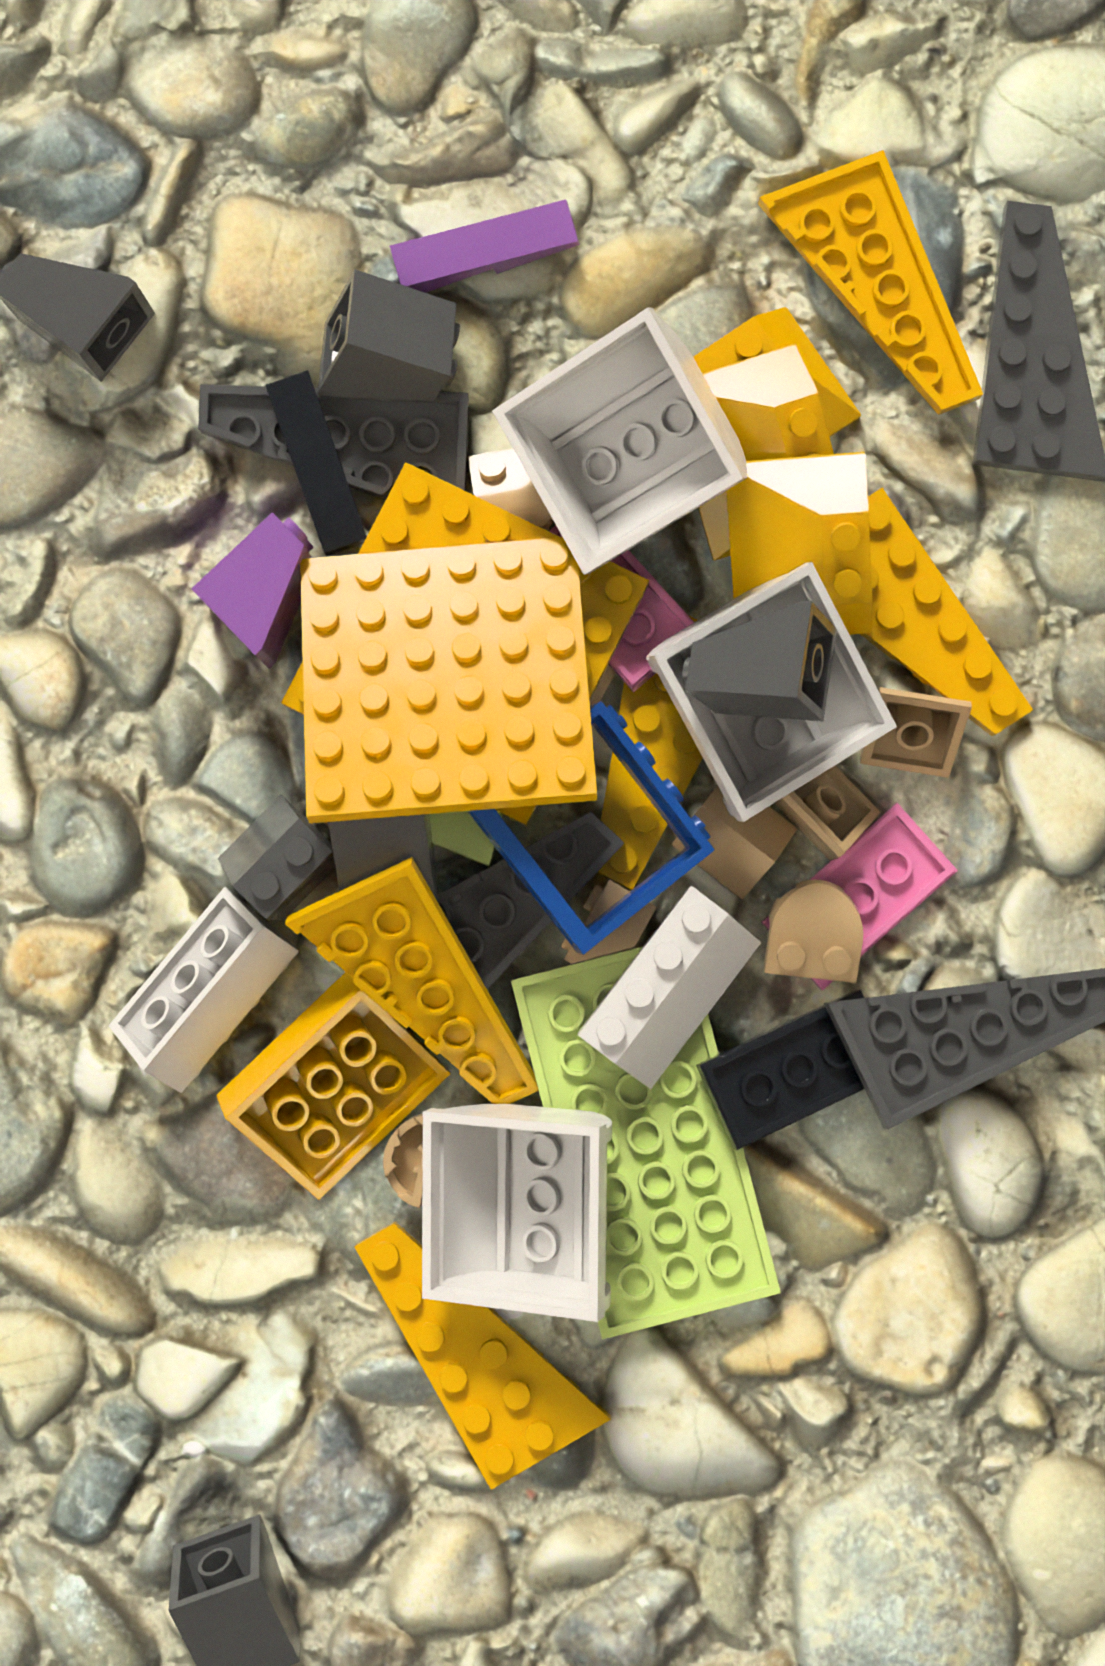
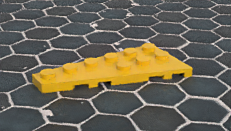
M884 150L759 197L758 205L938 415L979 400L982 397V389Z
M413 857L286 916V926L297 935L301 933L312 942L322 957L329 963L333 961L353 978V983L403 1027H410L425 1040L424 1045L436 1055L441 1054L459 1070V1075L492 1104H511L539 1091L531 1066Z

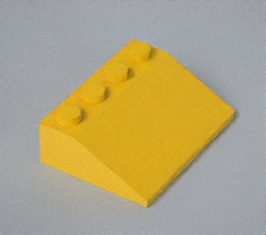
M345 972L216 1096L225 1119L315 1198L320 1200L451 1073L409 1028L403 1027L353 983V978Z

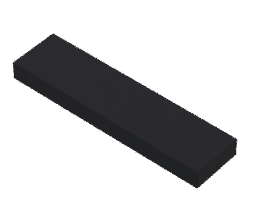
M308 370L265 385L324 554L329 556L363 544L367 535Z

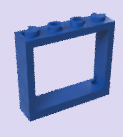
M602 701L590 707L591 725H593L686 848L585 927L495 809L467 811L572 948L582 955L587 953L715 850L708 841L711 836L704 828L706 825L696 815L690 818L680 805L684 798L678 788L668 778L664 781L661 780L652 768L656 764L652 754L641 742L638 741L636 744L632 742L624 731L628 725L623 716L618 715L611 705L606 707Z

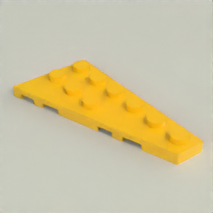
M880 488L868 496L872 633L860 635L892 660L896 659L913 672L912 675L923 684L931 686L945 698L970 701L972 708L968 718L989 735L994 736L1033 711V708L884 489Z
M689 616L694 622L698 621L697 619ZM657 673L634 693L624 683L619 715L623 716L628 725L624 731L634 744L639 741L649 750L656 761V764L652 766L654 771L662 781L668 778L683 796L703 758ZM612 752L601 821L624 844L598 873L632 891L660 840L667 822Z
M396 1221L354 1246L491 1490L611 1420V1415L599 1404H595L580 1390L576 1383L568 1376H564L535 1346L492 1308L422 1299V1245Z

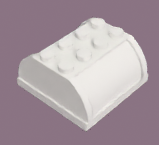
M646 308L492 410L584 575L597 570L747 478L748 471L745 455L734 429L688 348L672 328L655 313L653 308Z
M812 562L804 563L787 574L741 594L667 638L646 657L652 671L659 675L723 794V803L729 814L740 822H745L897 727ZM801 601H812L837 629L824 721L717 714L685 690L682 671L685 660L690 658L693 642Z
M479 1104L447 1109L430 1108L423 1111L422 1299L598 1322L604 1318L605 1311L610 1307L611 1287L606 1281L607 1142L612 1139V1120L605 1115L592 1111L515 1104Z

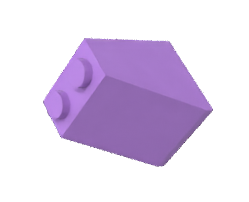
M273 512L191 588L268 669L276 663L301 603L300 563L302 559L312 558L309 552L314 548L307 540L306 534L293 520L288 517L282 523Z

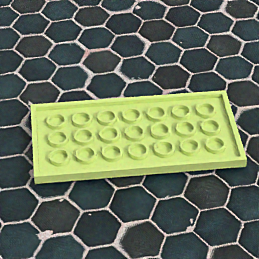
M642 947L511 980L543 1107L592 1111L605 1115L612 1120V1139L607 1142L606 1281L611 1287L610 1307L605 1311V1317L598 1321L602 1340L781 1293L744 1149H733L696 1067V1064L718 1055L709 1015L707 1014L652 1089H649L617 1066L577 1034Z

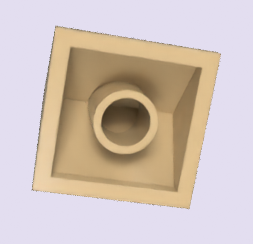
M882 687L878 688L897 727L862 748L860 764L949 778L972 708L971 702Z
M836 765L775 802L776 806L830 861L841 857L881 813Z
M717 785L694 814L706 825L704 828L711 836L708 841L715 849L699 862L697 866L743 900L775 863L797 828L770 807H767L745 822L737 821L734 816L729 814L723 803V794ZM678 837L671 844L679 852L686 848Z

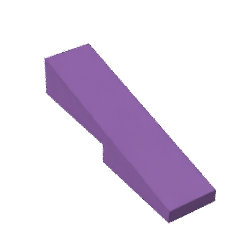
M565 199L390 245V250L400 284L426 293L494 269L499 274L578 246L580 242L569 204Z

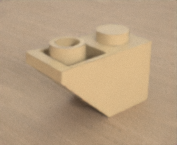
M611 880L608 881L605 888L596 884L583 908L590 911L584 923L585 927L630 891ZM648 903L584 955L577 953L569 942L564 939L560 946L568 951L564 960L574 964L635 947L657 907Z

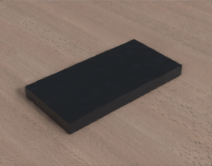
M855 990L831 1002L864 998L861 990ZM825 1005L696 1064L734 1150H739L864 1090L863 1084Z

